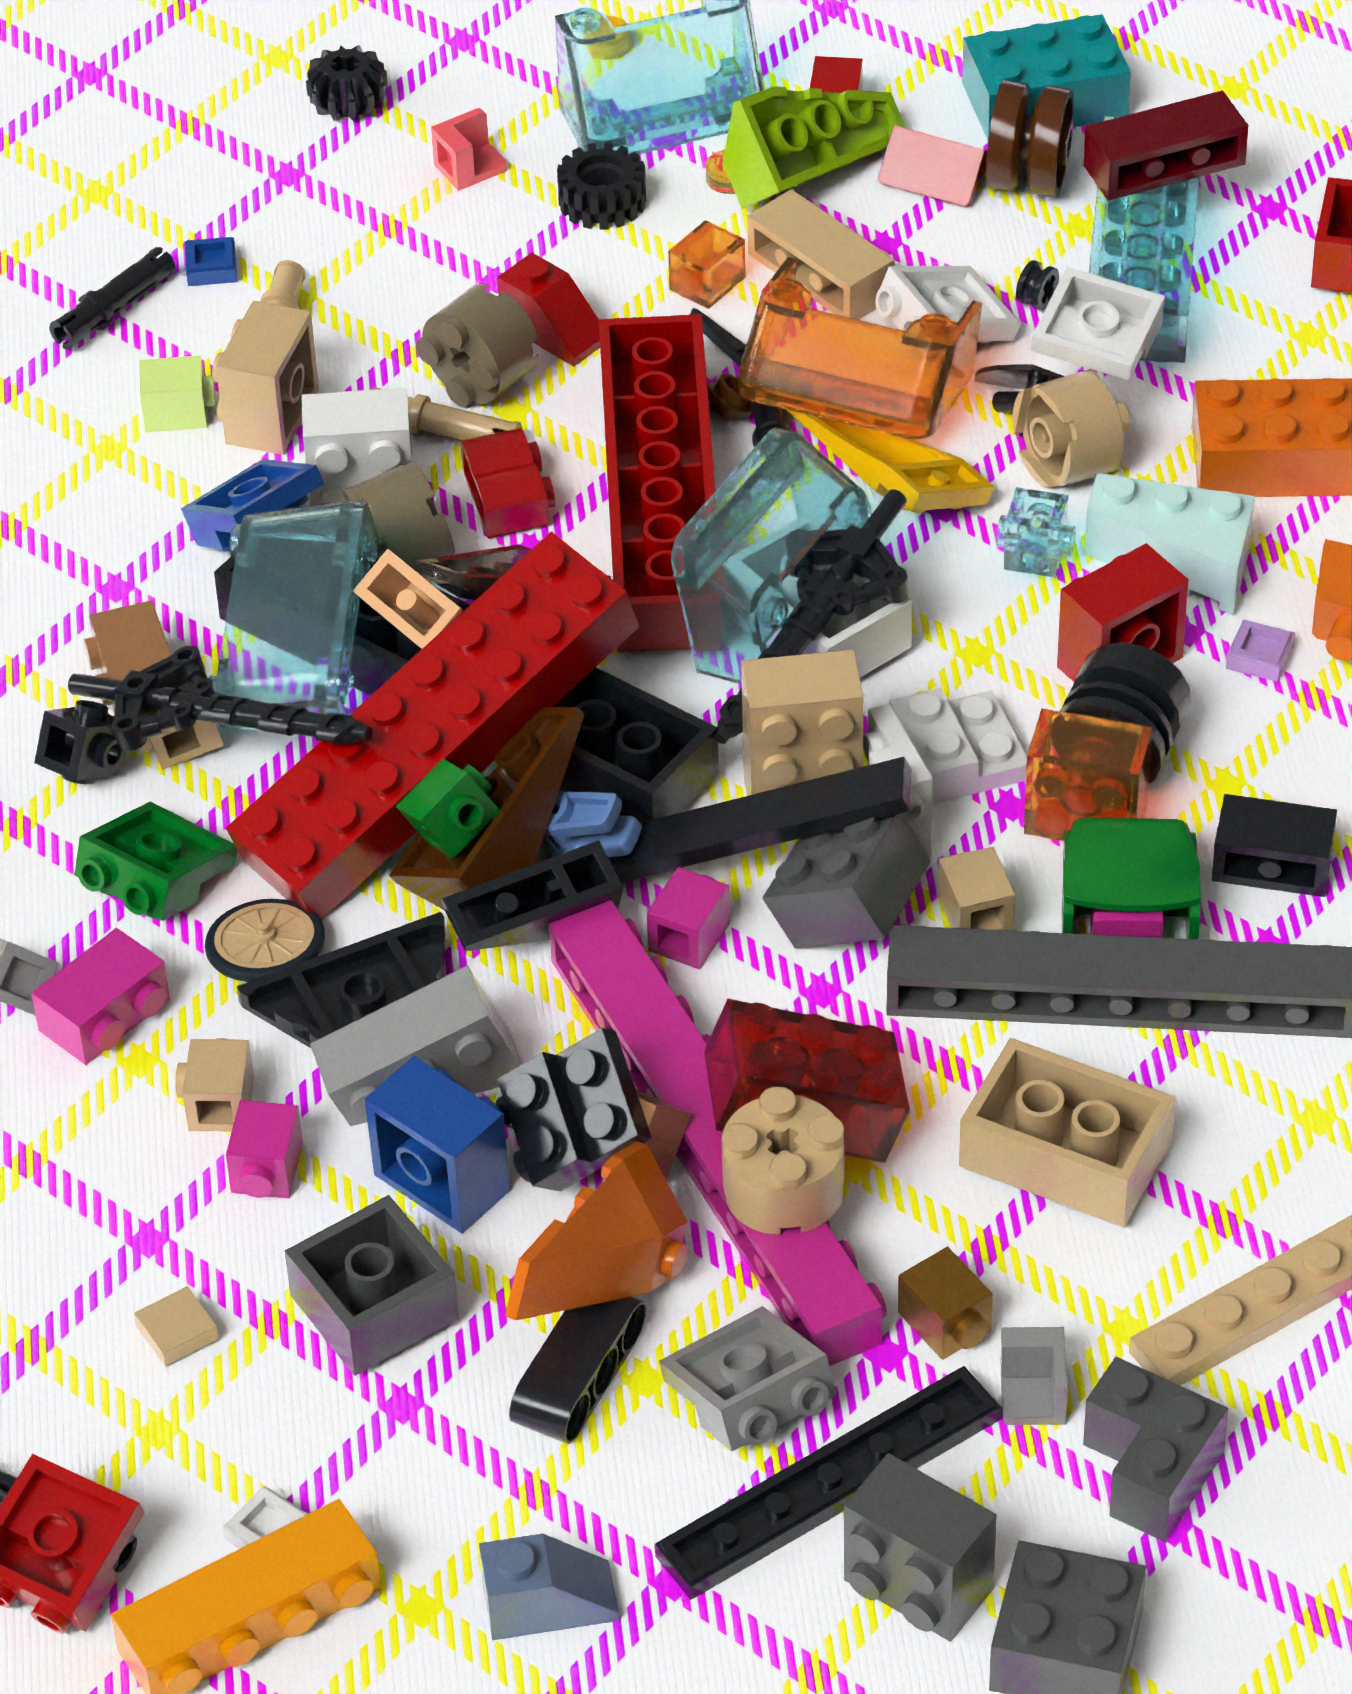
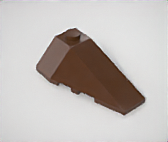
M542 707L496 753L495 762L498 766L489 776L484 778L492 787L486 795L499 808L500 812L453 859L430 846L418 833L389 874L390 878L396 884L444 910L441 904L442 898L535 864L585 715L580 708Z

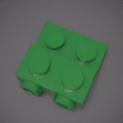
M149 801L81 835L74 876L78 877L81 884L89 891H99L123 900L126 908L133 914H144L150 918L164 921L198 903L200 884L234 866L237 849L234 843Z

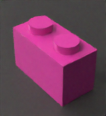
M117 927L31 992L38 1031L84 1065L90 1063L102 1052L116 1046L125 1034L144 1019L158 1013L163 1005L170 1000L164 960Z

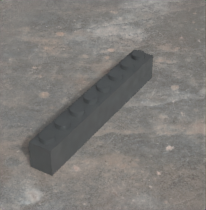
M893 925L890 929L886 1016L1352 1038V947Z

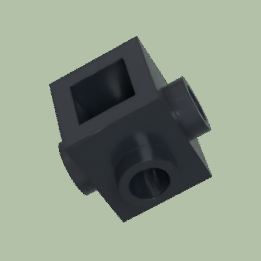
M79 700L76 701L75 707L44 711L34 764L56 772L63 779L77 784H93L95 778L118 775L125 751L118 747L112 731L111 724L114 721V716L108 714L109 708L98 702Z

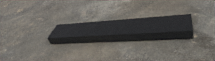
M903 756L641 822L642 829L632 852L626 856L609 857V860L622 883L675 870L677 867L683 868L848 827L873 817L880 819L910 811L912 769Z
M962 1366L654 1544L655 1557L689 1599L692 1600L842 1513L845 1503L888 1453L917 1469L1001 1420V1406L968 1369Z

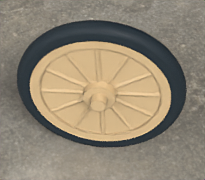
M286 899L254 900L226 911L215 920L205 938V954L210 964L224 976L238 981L249 982L319 956L325 943V928L315 912L309 914L294 901Z

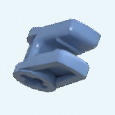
M559 790L544 838L548 841V849L553 857L598 840L608 858L626 856L632 852L637 843L642 824L633 816L620 815L622 801L615 793L565 792Z

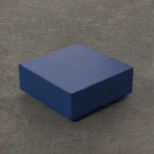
M234 237L185 241L188 286L238 282Z

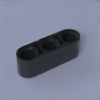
M626 1297L565 1310L515 1389L509 1408L510 1421L561 1442L572 1443L581 1432L636 1344L646 1318V1302L633 1297Z

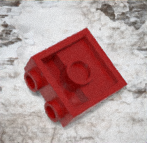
M32 1453L0 1505V1606L11 1608L17 1599L34 1607L31 1616L52 1631L64 1634L70 1624L86 1632L118 1579L113 1566L145 1514L140 1503Z

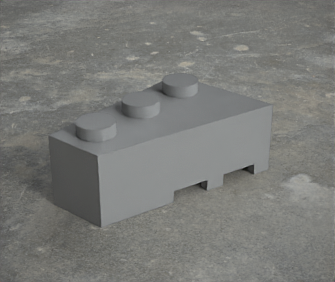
M468 965L310 1043L328 1096L350 1126L367 1122L365 1098L412 1056L417 1057L432 1068L445 1070L454 1078L457 1084L472 1094L499 1088L497 1079L522 1064L509 1028Z

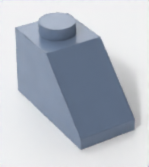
M544 1533L479 1543L483 1591L492 1641L620 1621L609 1560Z

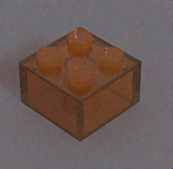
M1041 708L1027 753L1024 834L1063 841L1064 830H1070L1071 825L1078 818H1144L1148 806L1153 728Z

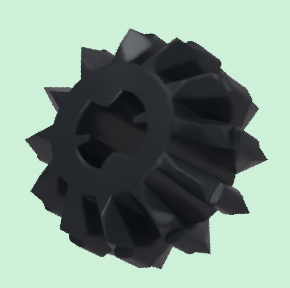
M340 44L339 49L336 51L322 50L320 58L310 60L307 80L305 81L307 96L310 98V103L316 107L317 114H330L333 121H337L342 117H349L354 121L355 116L358 115L372 116L373 108L384 106L386 86H388L387 71L384 70V63L378 60L375 51L363 52L360 45L352 49H345Z

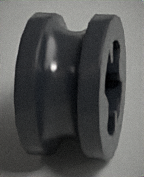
M1036 260L1029 261L1017 282L1015 294L1017 302L1026 305L1032 301L1033 308L1040 311L1045 310L1059 283V270L1052 266L1043 269L1041 262Z

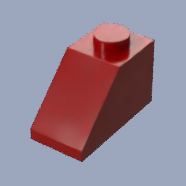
M531 252L497 277L498 295L505 292L524 309L532 321L538 337L533 342L534 344L573 367L600 348L599 319L568 272Z

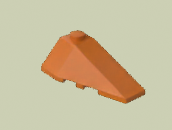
M636 1141L613 1154L602 1166L601 1176L606 1179L596 1190L584 1186L575 1196L574 1208L567 1217L566 1222L563 1223L554 1219L518 1260L505 1313L506 1317L517 1321L646 1294L679 1275L688 1254V1246L683 1243L688 1221L648 1145Z

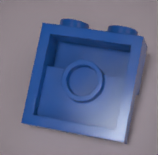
M262 459L180 509L197 546L220 549L221 552H227L247 543L250 535L259 532L281 511L290 515V510L305 504L309 500L308 493L323 485L324 482L316 465Z

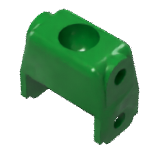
M1083 817L1075 820L1070 830H1064L1061 933L1073 934L1074 914L1090 915L1093 909L1163 911V916L1186 917V939H1199L1201 903L1200 865L1197 858L1196 832H1190L1187 823L1179 819Z

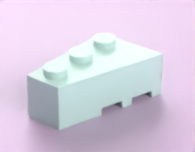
M1097 473L1087 506L1085 555L1108 564L1117 556L1125 555L1147 543L1189 579L1187 597L1193 591L1219 601V610L1234 615L1252 541L1255 496Z

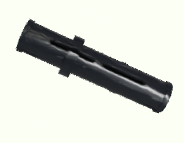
M156 246L96 291L89 290L78 299L80 303L50 323L49 330L54 341L59 345L68 338L63 343L62 348L70 350L81 339L96 329L103 330L113 323L112 317L175 272L176 267L172 256L166 251L159 258H156L163 252L162 247Z

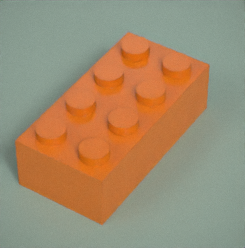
M1352 378L1219 379L1195 381L1191 429L1197 488L1228 491L1255 497L1352 496Z

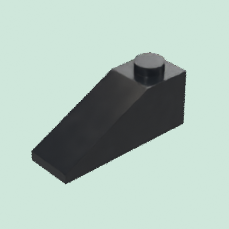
M598 840L444 897L441 904L466 952L550 940L549 923L612 900L617 909H619L623 885Z

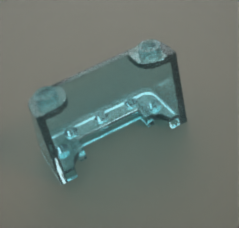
M700 0L701 8L613 27L603 13L589 7L578 8L572 12L555 15L559 109L583 152L587 151V144L596 143L597 149H603L604 143H613V150H617L622 145L628 147V155L634 151L637 154H643L728 134L733 102L764 90L750 0Z
M340 501L251 513L243 517L241 525H233L230 537V553L232 557L236 558L217 676H209V679L214 683L217 693L244 697L249 700L269 704L279 703L303 707L309 712L324 715L329 713L350 715L353 712L352 709H343L342 704H346L348 688H352L353 684L350 662L360 597L353 590L363 579V576L369 572V562H376L380 538L368 503ZM219 724L220 728L259 731L256 728Z

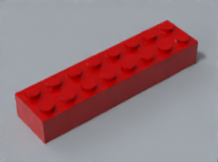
M702 314L599 319L613 581L627 591L639 624V628L617 647V652L725 647L724 594Z
M551 531L350 714V716L354 717L355 721L362 722L365 726L372 728L373 736L370 741H360L345 745L320 741L226 827L242 860L286 900L294 901L309 914L315 912L322 920L417 832L395 806L442 759L447 760L460 769L469 764L479 773H482L495 761L496 753L542 707H553L639 628L627 591Z

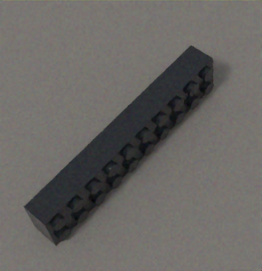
M283 511L214 571L219 618L370 696L421 650L418 645L353 592L355 587L379 559ZM438 589L463 611L470 606V604ZM597 667L553 706L579 707L585 714L560 790L565 792L615 793L622 801L621 816H633L641 823L681 813L719 774L718 742L714 739L718 727Z

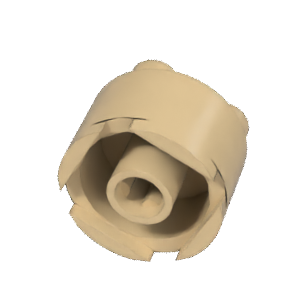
M1089 369L1036 384L1031 388L1021 391L1014 403L1012 423L1014 434L1023 432L1027 449L1020 450L1019 454L1027 471L1040 485L1052 488L1096 477L1097 473L1107 474L1118 470L1121 465L1123 452V432L1128 431L1130 428V416L1126 406L1120 401L1115 402L1098 374L1094 370Z
M772 1087L763 1091L760 1098L739 1108L730 1117L724 1127L721 1140L722 1178L726 1202L734 1217L747 1227L758 1232L781 1235V1228L801 1226V1233L814 1230L826 1223L837 1212L843 1200L845 1141L844 1126L831 1111L814 1100L794 1095L790 1089Z

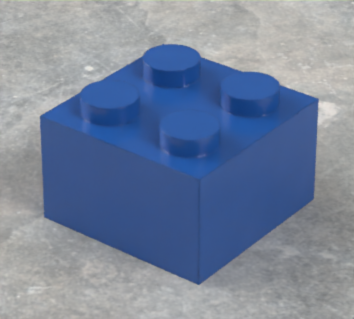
M412 1056L365 1098L374 1176L461 1234L469 1229L510 1191L504 1114L490 1099L477 1097L457 1084L454 1078L445 1070L432 1068L422 1060Z

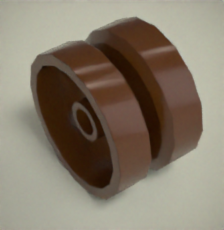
M1002 80L994 103L988 138L986 180L987 186L990 189L1014 192L1023 180L1027 165V184L1033 194L1052 197L1059 196L1073 140L1074 91L1071 88L1047 85L1038 96L1034 110V96L1028 83Z

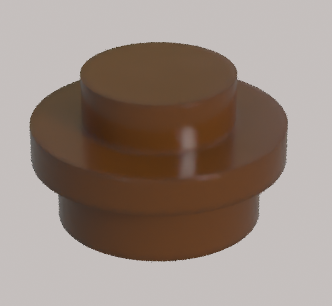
M721 374L717 381L710 382L707 387L708 399L711 401L710 407L715 413L728 420H736L737 417L749 418L753 412L751 404L756 397V392L747 382L731 374Z

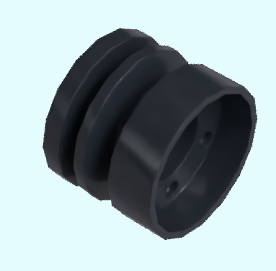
M1123 642L1101 645L1087 655L1050 730L1052 749L1067 770L1079 780L1098 789L1119 793L1141 790L1155 781L1191 706L1190 686L1181 671L1163 655L1151 649Z

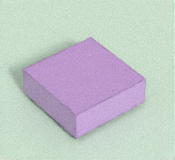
M1243 619L1227 653L1226 669L1278 682L1294 647L1295 632Z

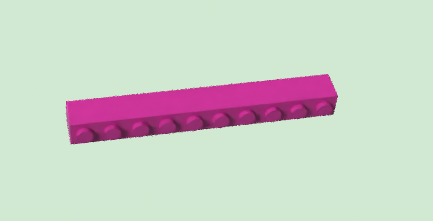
M609 900L549 923L552 964L594 1029L597 1031L600 1028H606L616 1031L635 1089L691 1113L676 1156L783 1322L827 1355L829 1366L882 1345V1318L887 1315V1308L882 1293L875 1283L870 1282L867 1284L858 1271L857 1260L851 1246L845 1239L837 1240L830 1229L829 1220L814 1230L801 1233V1226L781 1228V1235L761 1233L747 1227L730 1212L723 1189L721 1140L724 1127L730 1117L739 1108L747 1104L746 1093L739 1078L735 1074L728 1075L720 1064L719 1052L711 1036L708 1034L701 1035L694 1025V1017L683 995L675 996L668 986L667 974L659 958L656 956L650 958L644 950L642 938L635 922L631 918L624 919L613 901Z

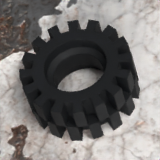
M596 143L587 144L586 152H583L578 147L572 150V157L565 155L561 159L562 165L558 164L557 167L558 202L563 216L569 215L570 222L576 225L582 219L584 228L591 229L593 223H599L600 230H607L608 223L614 222L618 228L625 225L624 218L632 222L638 218L637 212L643 213L645 202H647L646 171L644 161H640V155L635 151L628 155V147L620 145L617 150H613V143H604L603 149H597Z

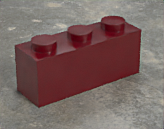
M1221 90L1085 126L1083 166L1107 201L1246 165L1249 125L1225 92Z

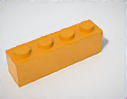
M337 1499L111 1613L117 1650L145 1694H187L201 1681L229 1667H237L249 1662L258 1652L287 1637L302 1635L314 1623L343 1608H353L362 1604L371 1594L381 1589L377 1552L342 1501Z

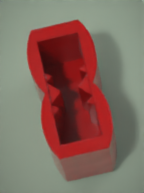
M522 428L460 440L463 473L487 537L549 525L548 508L556 506L555 493L550 477L541 478L539 473L542 472V460L536 441L528 443Z

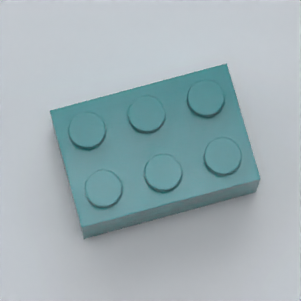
M1103 14L1085 15L1076 19L1045 24L1036 23L1027 27L1003 31H988L979 35L963 37L962 84L987 140L989 138L994 103L1002 80L1028 83L1034 96V110L1038 96L1047 85L1071 88L1074 91L1073 128L1129 115L1131 71Z

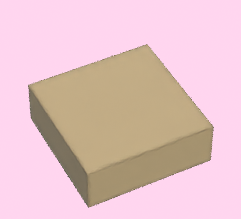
M188 1286L134 1312L136 1327L165 1367L219 1340L217 1325Z

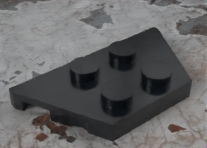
M442 912L432 914L236 986L238 1001L245 1010L311 1048L310 1043L443 978L446 936L444 916Z

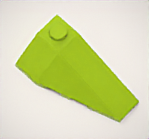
M772 86L733 102L722 164L741 208L744 209L887 148L893 125L906 128L891 92L846 90L842 93L822 92V89L819 88L793 91L787 90L786 87Z

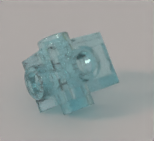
M1016 487L1008 515L1000 516L996 534V546L1004 547V570L1056 578L1062 557L1071 558L1075 543L1076 526L1067 525L1069 495Z

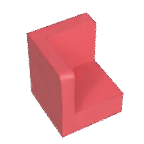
M476 108L431 126L434 166L458 191L507 171V161L489 143L487 114L481 108Z

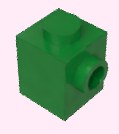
M442 759L395 806L430 846L451 859L500 812L499 808L486 795L492 789L491 785L475 768L467 764L463 769H460L445 759Z

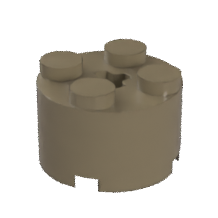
M485 284L472 286L430 317L424 324L422 337L416 341L415 346L421 360L431 366L436 376L446 386L449 398L461 407H466L470 403L486 404L491 402L532 371L539 361V353L533 357L532 343L538 337L527 313L516 300L505 292L496 296L485 291V289L490 287Z
M415 462L400 465L343 490V495L351 514L355 519L360 518L362 522L361 526L354 528L362 551L370 555L377 554L378 559H380L385 551L389 549L418 574L443 564L446 560L455 556V547L443 512L437 513L431 498L435 497V494L425 475Z

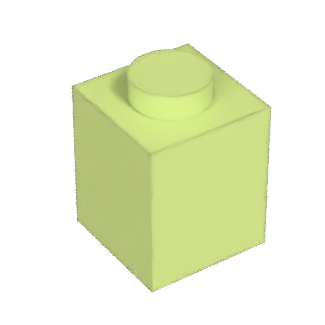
M201 355L139 360L140 399L145 432L207 428L206 407L216 406V397L212 375L204 376Z

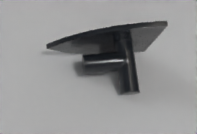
M1034 364L994 365L977 370L974 382L1027 389L1036 384L1064 376ZM1021 391L996 392L992 398L994 410L997 412H1013L1016 397ZM1023 432L1019 433L1018 436L1024 438Z

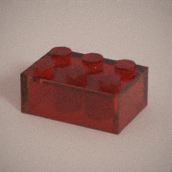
M727 998L704 1050L716 1130L723 1131L730 1117L745 1104L760 1098L763 1091L772 1087H785L790 1089L794 1095L806 1097L822 1104L842 1122L844 1126L845 1155L885 1163L910 1112L895 1033L882 1030L873 1025L862 1026L827 1019L818 1014H802L773 1008L759 1002L748 1003Z

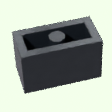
M1224 794L1214 844L1211 881L1325 897L1338 809Z

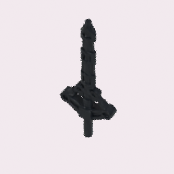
M895 489L889 490L862 528L850 525L848 529L808 533L794 531L785 537L786 561L793 567L794 574L798 578L797 592L798 598L801 601L781 626L782 629L771 645L765 648L757 659L801 655L811 641L817 638L834 612L838 615H848L853 612L854 605L866 601L870 604L884 599L889 603H899L908 597L907 572L897 564L880 541L883 534L905 506L907 500L904 494ZM813 565H831L828 571L814 570ZM854 574L868 578L870 582L862 584V588H859L852 580ZM742 688L737 695L729 696L719 710L720 720L717 723L718 730L714 735V739L720 744H726L730 738L736 737L743 732Z
M195 646L181 647L171 656L141 671L131 670L122 681L80 673H73L68 681V691L72 695L115 702L114 721L111 724V728L118 747L122 751L127 752L141 748L146 743L147 738L162 734V730L175 727L177 730H187L195 724L196 720L229 726L256 728L259 731L287 736L294 734L312 736L317 741L341 745L370 741L373 736L371 727L365 726L362 722L355 721L354 717L339 713L324 715L309 712L303 707L279 703L269 704L249 700L244 697L217 693L213 681L207 678L201 654ZM158 709L161 711V716L155 714Z

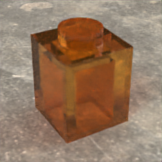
M707 220L703 221L668 250L669 290L710 309L746 278L745 239Z

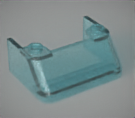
M781 428L771 429L681 529L675 539L671 563L697 673L742 684L741 660L757 659L762 651L767 648L766 643L776 631L782 628V624L787 619L788 604L784 598L783 580L827 530L848 529L850 525L862 528L872 514L871 505L868 502L865 491L797 432Z

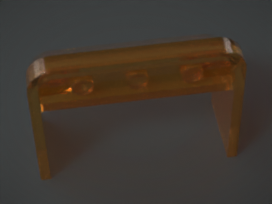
M787 257L761 292L739 368L737 387L739 394L750 401L901 438L924 439L932 436L974 375L982 302L972 301L958 322L951 321L947 316L931 313L913 321L906 331L811 309L812 293L803 287L802 283L795 280L797 259Z

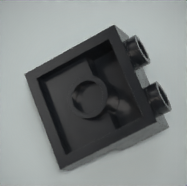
M600 1028L557 1055L541 1052L497 1079L502 1096L496 1100V1105L504 1114V1124L514 1130L520 1148L513 1154V1163L518 1174L525 1181L531 1183L533 1187L561 1192L602 1168L613 1154L636 1141L644 1143L652 1138L617 1033L614 1030Z

